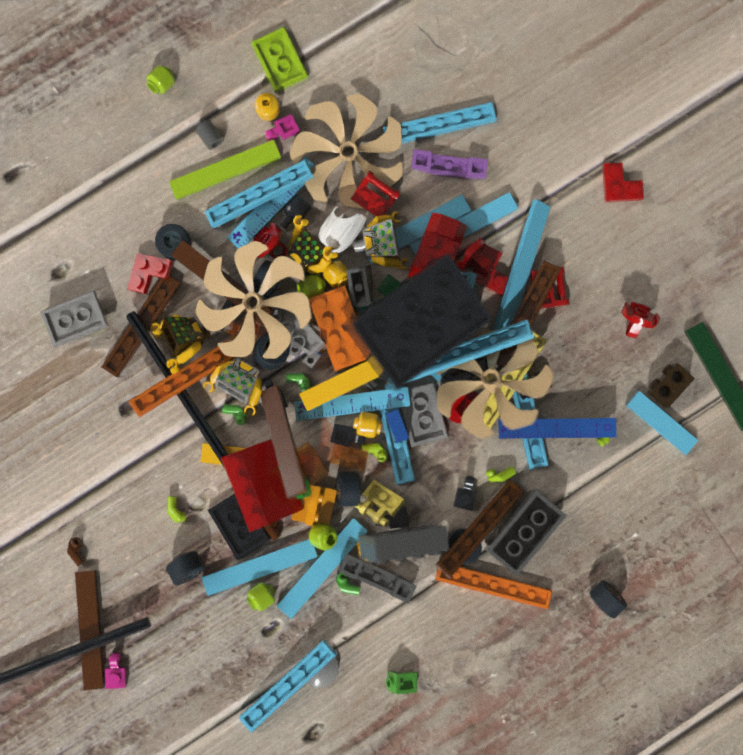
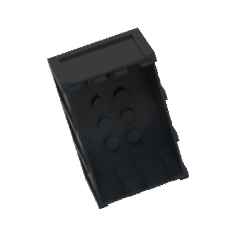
M449 254L430 260L427 266L412 277L405 278L398 287L387 295L373 301L362 313L340 325L345 332H348L382 382L380 383L384 389L398 391L493 320Z

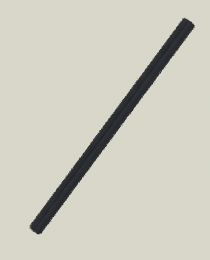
M135 311L126 315L127 320L165 378L172 374L170 371L172 367H167V359ZM185 389L177 394V396L223 465L221 458L229 454Z
M148 617L2 672L0 673V685L151 627L150 619Z

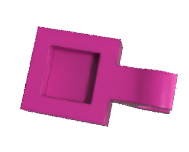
M292 114L275 121L276 127L267 130L265 136L268 141L275 140L279 136H281L282 140H285L300 133V130Z
M112 653V656H109L110 667L105 669L106 689L126 688V666L120 667V653Z

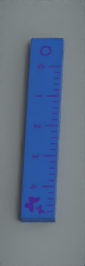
M616 418L535 419L533 424L518 429H509L503 425L501 419H498L499 439L617 437Z

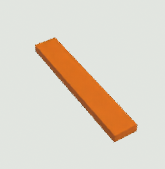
M217 346L182 367L177 373L169 375L128 402L140 418L214 372L218 365L232 361L237 357L226 356Z
M463 566L451 578H448L440 569H437L435 577L437 581L544 609L549 608L552 596L551 589Z

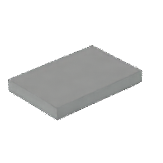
M94 290L40 311L52 345L55 348L109 327L97 293Z
M434 382L408 388L411 406L401 407L411 447L448 438L443 415L437 408V393Z

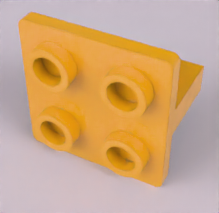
M309 484L312 494L300 499L304 509L292 514L291 519L304 522L305 525L310 526L317 523L329 525L337 491Z

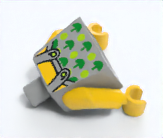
M395 211L391 216H376L367 224L366 229L363 230L364 239L354 241L355 252L366 251L367 257L373 263L384 267L398 268L401 271L408 269V267H403L402 261H408L407 258L398 260L400 253L395 226L401 222V219L396 220L394 217L399 213Z
M249 355L245 362L235 358L233 361H227L218 365L210 376V381L203 383V388L211 384L212 387L209 393L214 392L217 387L245 404L249 401L250 404L245 407L244 413L250 407L254 411L253 416L257 410L255 405L258 404L262 393V379L259 377L260 371L255 368L257 363L254 357Z

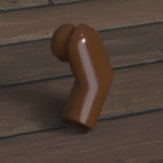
M278 521L264 526L273 541L281 536L276 528Z
M73 537L68 543L67 554L77 566H80L86 561L80 554L82 542L79 537Z

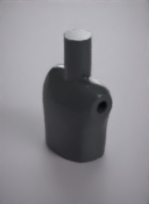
M297 195L284 208L283 212L286 218L280 226L286 230L297 215H302V221L312 207Z

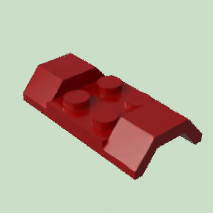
M432 212L407 278L412 277L427 266L430 260L449 254L452 260L455 261L468 226L443 214Z

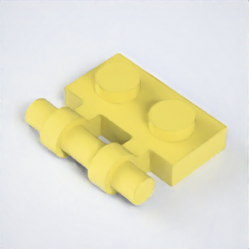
M373 480L362 493L363 497L367 500L364 503L360 501L358 506L355 507L364 516L368 515L377 525L381 524L387 527L389 520L384 518L385 515L388 513L394 517L405 501L402 497L376 480ZM373 504L380 508L378 512L371 509Z

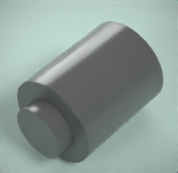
M203 119L197 123L195 132L209 150L215 149L224 141L223 136L211 120Z

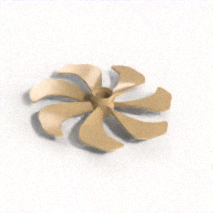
M361 94L347 96L346 99L356 109V124L350 141L345 140L343 120L338 106L331 101L314 104L307 110L305 120L320 119L332 129L341 146L338 147L315 133L304 131L299 133L293 142L290 150L291 159L294 164H297L309 152L326 151L339 153L338 157L312 167L311 172L314 178L306 181L305 186L314 200L327 202L324 183L330 173L342 161H345L346 166L339 186V200L347 207L363 209L350 199L357 189L353 177L352 161L356 160L365 175L371 171L376 178L391 187L402 177V162L391 168H381L359 157L358 152H395L402 143L401 125L394 118L388 117L387 130L382 136L357 147L355 142L366 132L377 116L375 104ZM349 147L353 149L354 153L351 156H346L343 150Z
M257 241L240 247L234 257L237 269L249 290L248 294H244L226 280L222 273V257L215 258L208 263L204 276V285L210 292L226 297L243 299V303L224 310H213L205 305L202 300H198L196 315L207 330L219 331L234 321L245 309L248 310L238 336L231 342L218 343L220 350L226 356L246 357L252 353L255 345L254 312H257L270 338V345L263 357L275 359L290 345L291 334L281 322L262 310L264 306L278 307L294 313L301 329L311 320L309 299L300 292L287 293L267 300L263 298V295L274 284L286 277L291 276L300 280L305 279L303 267L285 256L277 257L272 262L259 292H254L253 270L255 260L261 253L268 250L266 245ZM256 297L258 302L253 308L250 305V300Z
M480 329L467 340L479 337L481 335L493 332L495 330ZM532 339L517 344L514 356L499 373L495 370L500 350L486 355L488 370L485 372L482 371L474 359L451 367L470 372L480 378L481 381H450L442 384L437 391L438 411L450 418L451 407L455 400L467 393L484 388L467 407L462 416V425L468 432L480 439L494 435V432L484 423V410L491 393H495L500 419L507 428L518 429L533 424L538 415V410L522 411L516 408L500 390L503 385L534 398H540L547 394L554 378L551 369L547 365L544 366L538 376L531 379L519 381H505L501 379L502 376L536 359L538 349ZM448 369L437 372V374L441 375L444 371ZM490 379H496L494 383H487Z

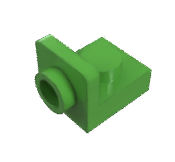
M388 671L386 678L387 690L396 695L417 693V672L396 673Z

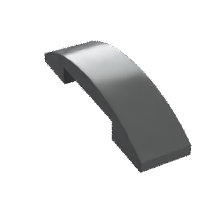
M346 553L338 572L376 587L408 604L417 585L381 567Z

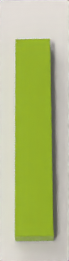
M273 139L169 181L176 200H179L281 159V156Z

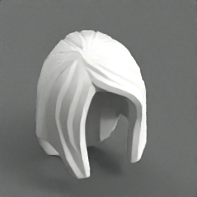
M336 206L320 228L318 239L324 248L333 247L331 253H340L347 249L364 227L367 219L363 214L356 213L352 217L345 218V214L342 213L340 217H337L335 214L340 208Z

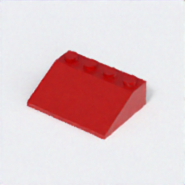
M272 439L221 458L249 532L304 509L300 499L296 497L290 499L287 497Z

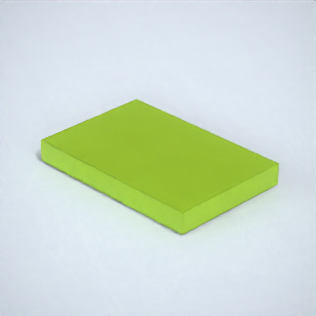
M285 27L279 28L251 42L275 94L309 78Z

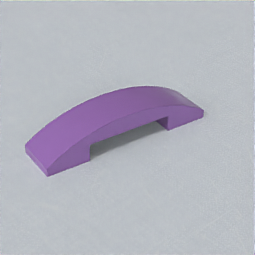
M413 149L411 169L445 177L486 179L488 159L474 157L465 159L432 154L431 151Z

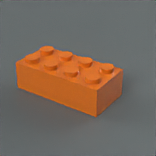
M345 286L309 298L335 372L337 373L367 361L348 332H345L340 326L344 322L356 317Z

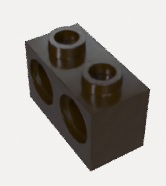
M678 363L668 364L662 370L663 375L659 379L653 380L649 385L650 390L647 393L664 408L670 407L695 379ZM674 372L679 375L678 382H675L672 378ZM661 386L666 388L667 393L665 396L660 394Z

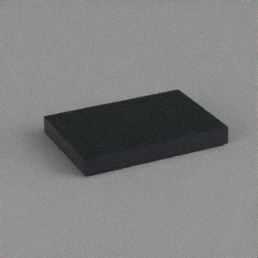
M235 494L207 510L237 560L271 540L264 527L249 532Z

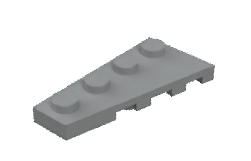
M277 289V290L271 295V297H269V298H267V299H270V298H273V297H276V296H279V295H283V294ZM271 307L275 311L272 316L290 332L291 344L310 357L316 355L326 345L309 324L301 329L294 313L283 308Z

